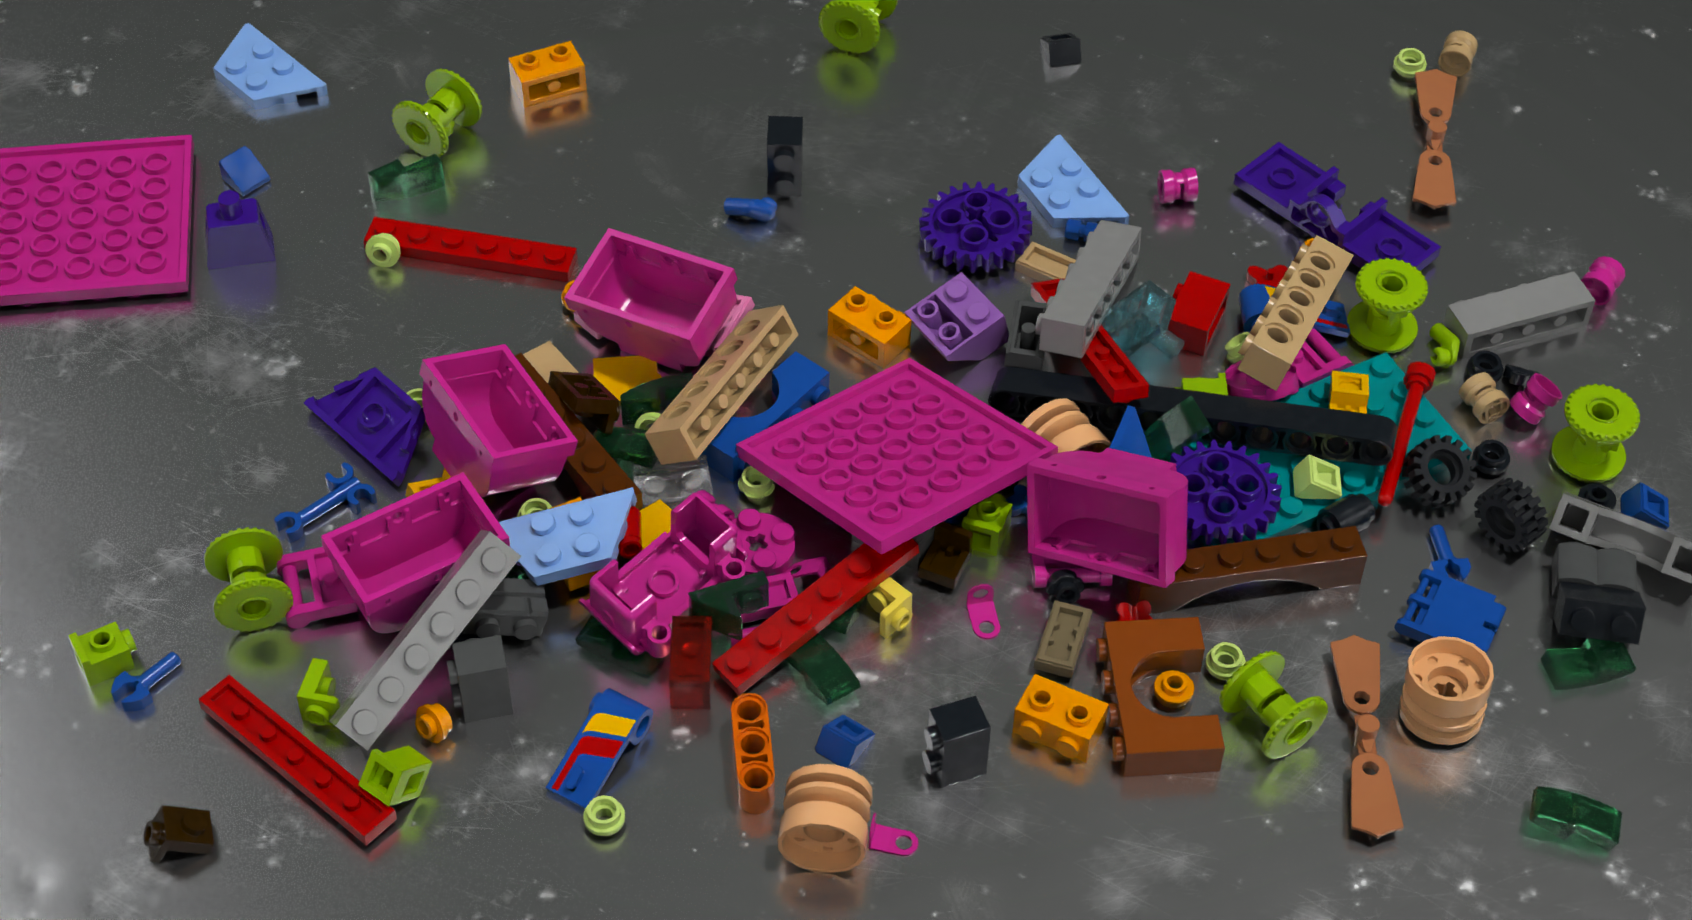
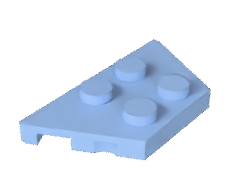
M246 23L213 67L215 78L255 110L269 108L275 104L298 102L296 95L316 92L318 97H323L328 94L326 83L250 23Z
M1060 134L1056 135L1018 175L1017 185L1052 228H1065L1068 219L1082 220V224L1085 225L1087 221L1097 223V221L1101 220L1129 224L1130 215Z
M632 487L511 518L499 523L509 536L510 548L521 556L516 564L523 567L526 575L537 586L601 570L610 561L616 560L619 553L618 545L624 539L628 528L626 520L630 508L636 505L637 498Z

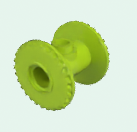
M898 0L830 1L824 5L819 13L820 31L823 33V37L829 43H832L834 47L839 48V50H844L847 53L851 52L852 54L866 53L873 49L880 39L881 29L878 20L888 18L895 11Z
M442 68L432 71L426 78L425 87L429 97L427 103L420 105L413 101H401L394 107L391 115L393 118L392 122L394 123L393 127L396 129L400 139L411 150H414L415 153L432 159L442 157L448 151V136L453 133L455 123L461 126H473L482 116L481 100L478 98V94L475 93V89L470 86L469 82L465 81V78L460 77L458 73L455 74L453 71L443 70Z
M1395 258L1373 260L1365 264L1356 277V291L1363 301L1355 305L1348 314L1349 335L1353 341L1357 342V345L1362 346L1363 349L1370 350V352L1394 354L1407 349L1416 339L1418 324L1411 312L1424 303L1428 293V284L1422 272L1417 270V267L1411 266L1410 263H1405L1403 260L1398 261Z
M1605 384L1581 386L1575 389L1565 402L1564 415L1570 426L1560 430L1554 437L1551 446L1552 457L1558 468L1564 471L1565 474L1570 475L1571 478H1576L1578 481H1585L1586 483H1603L1610 481L1623 470L1626 462V452L1621 442L1629 439L1637 431L1640 423V413L1633 399L1628 397L1626 393L1621 392L1620 389H1615L1613 386L1608 387Z
M249 527L244 529L237 528L235 531L230 530L229 533H223L221 537H216L215 541L211 542L210 546L206 549L204 563L207 571L215 578L230 582L231 584L218 594L214 601L213 609L215 617L220 624L226 628H232L233 631L252 632L253 630L267 629L269 626L276 625V622H281L282 618L286 617V613L290 611V607L293 606V594L288 585L266 575L276 568L277 562L283 556L280 540L270 531L257 529L256 527L249 529Z
M1272 650L1260 653L1240 666L1223 686L1219 696V703L1221 708L1227 713H1236L1250 706L1259 716L1261 722L1270 728L1263 739L1262 752L1270 759H1277L1287 756L1291 752L1293 753L1318 731L1326 718L1328 706L1326 701L1320 696L1309 697L1297 703L1277 682L1284 670L1285 659L1280 653Z

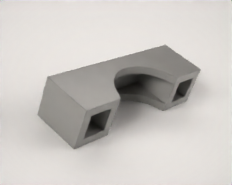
M1563 493L1549 529L1604 549L1617 548L1627 551L1636 556V561L1692 584V539L1571 493Z

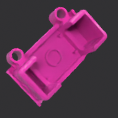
M694 492L671 511V531L669 533L663 532L619 570L618 561L615 559L610 561L591 577L589 582L590 599L584 600L581 598L579 603L634 655H640L647 651L655 658H664L671 651V630L720 587L729 594H738L744 589L746 576L745 561L748 553L737 543L738 530L736 525L701 493Z

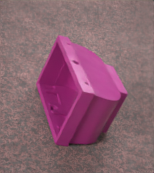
M608 228L564 299L568 308L577 311L586 325L600 335L617 342L621 351L635 356H643L658 364L683 372L686 366H697L700 364L737 301L734 288L737 276L734 268Z
M506 344L422 360L419 372L424 380L422 405L428 428L434 437L432 451L450 477L464 472L479 495L486 497L553 482L560 476L567 457L574 455L578 440Z
M1106 448L1101 453L1091 451L1060 452L1046 459L1035 458L1027 464L1028 553L1162 588H1167L1175 581V572L1183 565L1187 558L1188 479L1183 474L1176 472V463Z
M464 472L321 535L323 549L332 561L333 568L371 628L375 632L384 634L402 630L481 530L491 531L510 547L509 536Z

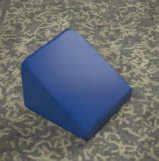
M246 146L239 148L219 161L222 179L242 196L271 180L270 175Z
M1641 482L1621 495V513L1665 530L1669 528V504L1667 497Z
M841 715L822 727L815 751L837 765L849 768L872 742L875 733L846 715Z

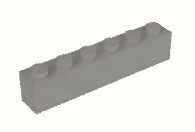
M1101 220L1094 232L1090 231L1088 233L1086 245L1079 248L1076 262L1069 264L1065 280L1060 279L1056 295L1049 297L1045 313H1039L1035 334L1040 335L1039 350L1077 358L1083 357L1139 259L1142 227Z
M481 530L329 722L368 751L521 556L491 531Z

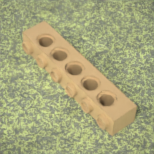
M1318 235L1315 236L1310 246L1303 244L1238 351L1244 358L1237 369L1277 391L1354 255Z
M784 305L749 311L647 430L645 436L661 465L697 460L799 334Z

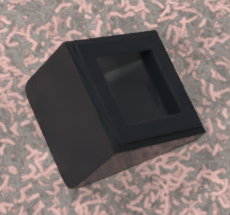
M1072 33L1042 36L1040 38L1050 66H1063L1081 62V42Z

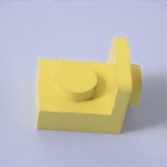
M888 577L867 594V600L871 607L880 613L879 634L885 639L896 630H903L911 621L913 615L912 593L891 577Z

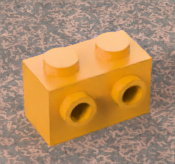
M571 41L508 58L510 81L524 108L587 90L585 65Z
M855 286L828 309V335L884 369L910 345L912 320L901 311H896L878 300L874 295L868 294Z
M1034 674L1015 708L1012 732L1029 742L1040 743L1057 750L1065 757L1076 758L1086 763L1106 727L1109 704Z

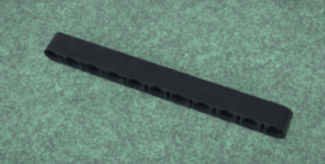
M1004 367L997 372L988 398L989 406L1006 416L1027 418L1033 411L1045 403L1055 399L1067 398L1080 408V411L1088 417L1091 425L1101 429L1116 431L1129 405L1136 408L1145 435L1200 441L1203 443H1211L1212 440H1216L1218 445H1225L1228 441H1231L1233 447H1242L1244 445L1247 449L1299 456L1310 454L1320 459L1372 466H1382L1391 461L1398 432L1397 425L1393 420L1380 415L1149 385L1148 398L1136 399L1129 403H1113L1093 377L1018 367Z

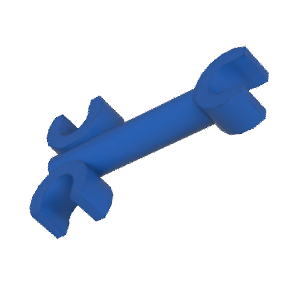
M344 462L341 464L344 477L335 478L329 472L325 474L327 486L332 492L298 513L286 511L278 514L274 519L275 527L278 531H281L285 527L292 526L285 531L289 543L296 542L303 536L304 526L348 500L350 510L357 515L361 513L359 499L366 498L372 504H376L375 489L369 484H362L354 476L353 467Z

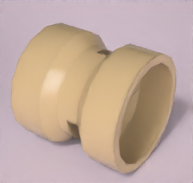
M1462 30L1450 33L1439 56L1438 64L1440 69L1444 73L1456 77L1467 74L1478 48L1476 38L1469 32Z
M1486 372L1473 375L1463 383L1459 390L1460 398L1466 405L1473 407L1474 416L1482 424L1496 421L1506 413L1510 406L1509 398L1503 391L1496 389L1495 381Z

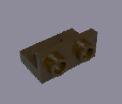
M551 371L548 384L573 410V413L587 417L603 434H612L614 423L618 421L620 415L619 400L592 374Z

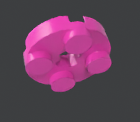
M1241 361L1228 367L1225 372L1229 396L1274 401L1299 391L1298 375L1294 362L1291 364L1277 391L1238 370L1237 368Z
M755 509L742 510L737 518L731 520L738 530L737 543L748 553L745 561V581L772 574H782L793 564L795 559V538L792 525L777 516L759 513ZM753 543H762L766 547L765 549L758 548L756 551L750 550Z

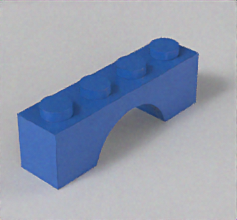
M795 351L772 371V397L776 402L768 410L755 416H732L702 452L699 460L730 481L734 482L742 475L744 469L750 465L738 457L736 444L829 398L830 372Z

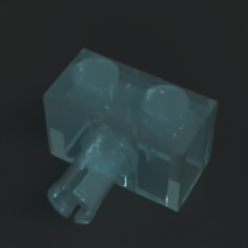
M1150 280L1111 306L1101 324L1127 357H1130L1148 343H1151L1169 359H1172L1173 356L1178 355L1184 346V340L1167 329L1176 300Z

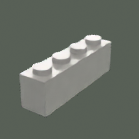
M1575 271L1561 275H1553L1528 284L1523 283L1506 290L1490 292L1465 301H1457L1448 305L1443 325L1460 339L1458 355L1461 359L1474 356L1479 351H1494L1588 325L1596 300Z

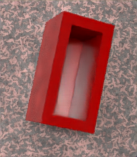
M1190 271L1184 284L1178 283L1175 288L1172 308L1167 306L1163 312L1160 327L1165 328L1163 343L1204 356L1227 308L1231 284Z

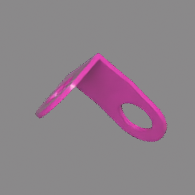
M826 556L795 563L784 573L801 567L797 573L792 574L793 579L817 574L820 578L825 574V570L829 571L832 569V566Z
M980 584L971 588L967 593L966 600L973 631L982 639H992L1000 633V623L993 602L994 589L988 584ZM985 589L988 591L983 597L977 598L973 596L978 590ZM983 622H990L994 625V631L983 633L980 631L979 626Z
M877 813L873 814L868 849L900 856L911 855L917 850L918 838L914 833L908 830L876 824ZM905 836L911 839L912 845L908 849H900L896 845V840L899 837Z

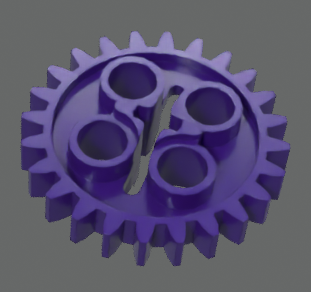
M964 182L962 190L949 186L948 195L939 191L937 192L938 200H928V208H922V217L919 218L920 241L924 242L925 251H932L934 260L943 257V266L945 267L953 262L956 263L957 271H960L967 265L970 267L971 273L975 272L977 266H982L986 272H989L990 264L993 263L1001 269L1003 268L1004 259L1013 263L1015 262V254H1024V246L1030 245V236H1032L1033 222L1031 221V211H1027V203L1019 202L1018 194L1008 196V188L1006 187L998 192L995 191L994 183H991L987 189L982 188L981 182H977L975 188H970Z
M1216 440L1211 441L1210 448H1205L1200 441H1197L1195 451L1185 445L1182 447L1181 455L1172 453L1170 462L1176 463V472L1183 474L1188 479L1187 529L1191 531L1190 540L1194 541L1199 535L1205 536L1206 545H1210L1213 538H1218L1220 544H1227L1228 538H1232L1236 543L1242 542L1243 535L1251 540H1255L1257 530L1266 533L1268 524L1275 522L1281 503L1280 494L1282 486L1277 485L1278 474L1269 473L1271 464L1269 462L1258 464L1259 453L1252 454L1251 456L1245 455L1246 446L1244 445L1237 451L1232 450L1231 441H1228L1224 448H1219Z

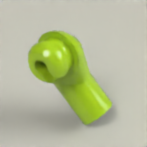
M1437 323L1431 327L1429 335L1440 347H1436L1433 350L1437 356H1431V362L1436 367L1447 369L1456 363L1461 341L1445 325Z

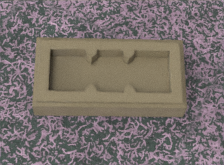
M1057 600L1054 601L1034 661V669L1072 679L1090 625L1092 609Z

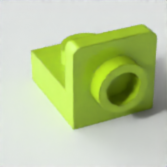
M312 658L296 696L302 720H307L319 726L326 724L335 726L329 720L340 708L338 698L334 697L336 679L331 676L328 660Z

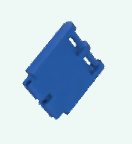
M1423 569L1419 575L1420 584L1416 592L1409 595L1407 611L1403 618L1397 620L1394 626L1395 630L1420 642L1439 636L1457 637L1475 644L1487 654L1507 608L1495 602L1496 596L1430 569ZM1427 586H1430L1431 588L1427 597H1424L1423 594ZM1415 610L1419 611L1415 621L1412 622L1411 618Z

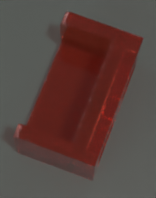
M672 616L669 672L670 707L672 709H711L712 616Z

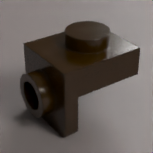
M946 522L936 525L934 527V540L919 566L918 577L955 589L972 556L973 532L959 525Z
M162 805L153 820L148 821L144 829L143 841L145 846L149 847L150 862L160 863L168 850L208 854L214 846L210 810Z

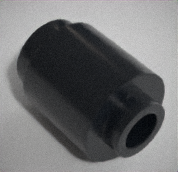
M1348 494L1318 512V531L1356 526L1358 532L1368 528L1370 522L1374 520V506L1364 494Z

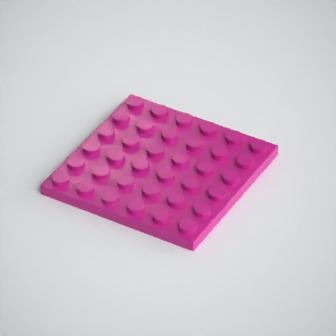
M192 135L0 148V306L188 292L194 159Z
M907 358L737 443L736 451L740 459L882 555L1027 476L1028 463L1035 458L1046 459L1057 454L1058 446L913 359Z

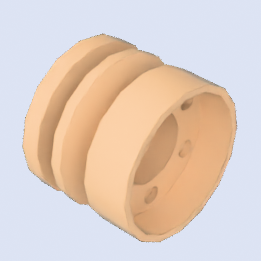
M1067 398L1055 399L1043 404L1021 423L1024 427L1058 446V453L1066 451L1101 453L1111 445L1110 441L1100 430L1090 424L1088 417L1080 411V408Z
M1439 636L1424 640L1416 646L1408 659L1405 683L1402 687V695L1399 701L1400 717L1406 728L1418 738L1440 745L1463 743L1475 736L1484 721L1487 700L1494 680L1493 664L1486 653L1475 644L1457 637Z
M833 764L808 765L792 772L786 782V796L783 802L784 814L780 821L778 835L780 853L786 860L796 866L814 872L836 873L848 871L858 866L866 854L867 823L870 820V807L873 799L870 783L864 776L854 770Z

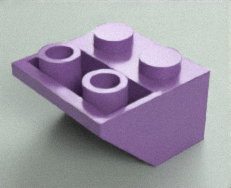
M962 272L904 312L905 316L912 320L911 323L947 361L983 360L1008 342L1009 332L1005 316Z

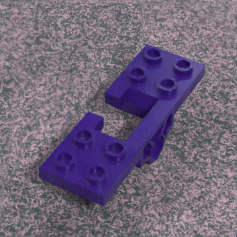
M1277 142L1235 174L1233 183L1235 186L1315 238L1318 235L1353 254L1354 256L1350 262L1359 268L1380 258H1395L1398 261L1403 260L1405 263H1410L1411 266H1415L1417 270L1421 271L1439 256L1441 246L1386 211L1388 200L1383 197L1375 203L1370 201L1360 209L1359 215L1351 222L1346 221L1341 208L1338 209L1335 204L1337 200L1344 196L1346 185L1337 180L1339 169L1333 166L1325 172L1280 142ZM1318 204L1321 205V206L1325 209V211L1327 212V215H1328V216H1326L1324 213H1322V211L1320 210Z

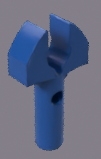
M1441 525L1432 526L1429 529V534L1438 561H1431L1429 569L1449 577L1446 568H1448L1450 572L1457 576V581L1466 583L1471 570L1469 559H1459L1453 556L1444 527Z
M170 652L139 676H131L126 671H123L114 679L111 694L114 703L123 698L128 692L134 693L121 701L125 712L143 710L153 703L150 687L181 664L178 654Z

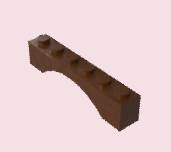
M521 352L514 355L578 440L575 453L567 457L564 468L574 481L583 499L633 487L637 498L635 507L639 511L642 510L643 501L640 489Z
M1350 526L1187 549L1185 562L1175 572V581L1167 588L1128 579L1127 588L1133 605L1138 601L1146 600L1151 604L1149 614L1175 611L1186 603L1207 593L1251 581L1294 580L1311 584L1321 589L1358 585L1361 583L1368 555L1357 527Z

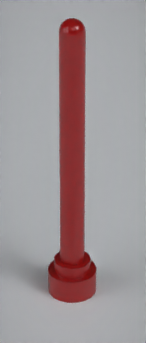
M1424 362L1410 363L1404 375L1403 381L1408 392L1397 427L1398 432L1393 457L1387 463L1377 497L1378 503L1383 507L1389 506L1393 501L1422 395L1433 387L1436 376L1435 369Z

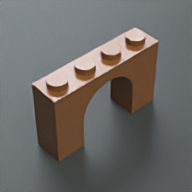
M1199 617L1104 622L1102 638H1096L1097 661L1104 662L1105 670L1101 672L1103 694H1109L1111 703H1108L1107 722L1109 728L1115 727L1116 737L1112 739L1114 761H1121L1123 777L1217 772L1221 769L1225 746L1218 715L1163 716L1143 706L1133 692V687L1141 680L1150 676L1160 675L1165 671L1201 672L1205 647Z

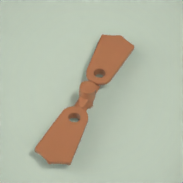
M1438 69L1415 73L1421 118L1427 123L1426 151L1419 158L1412 201L1425 204L1433 210L1439 207L1456 205L1451 160L1446 153L1442 152V143L1444 142L1447 130L1446 123L1451 117L1457 77Z
M1352 635L1330 643V650L1343 702L1351 712L1359 714L1354 715L1356 727L1354 746L1358 749L1359 755L1354 758L1351 765V829L1368 833L1379 839L1389 833L1402 831L1404 825L1388 763L1384 758L1377 755L1375 740L1380 722L1377 717L1371 715V713L1377 710L1380 703V644ZM1362 698L1366 700L1367 703L1359 704L1354 699ZM1363 769H1373L1376 772V774H1366L1363 771Z

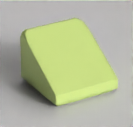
M1310 454L1294 467L1293 483L1295 497L1301 499H1340L1342 497L1340 467Z

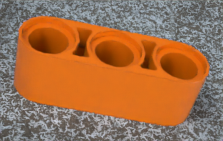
M745 693L736 697L731 705V729L738 802L744 811L750 814H762L770 810L775 801V772L768 706L761 696L755 693ZM759 786V787H762V788L755 789V788H751V787Z

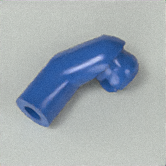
M764 197L761 200L727 198L724 202L725 214L746 216L763 222L774 218L777 210V203L769 197Z

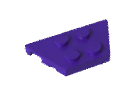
M376 367L359 374L354 380H346L333 386L335 392L318 400L314 396L306 399L304 404L396 486L399 487L402 484L425 422L422 406Z

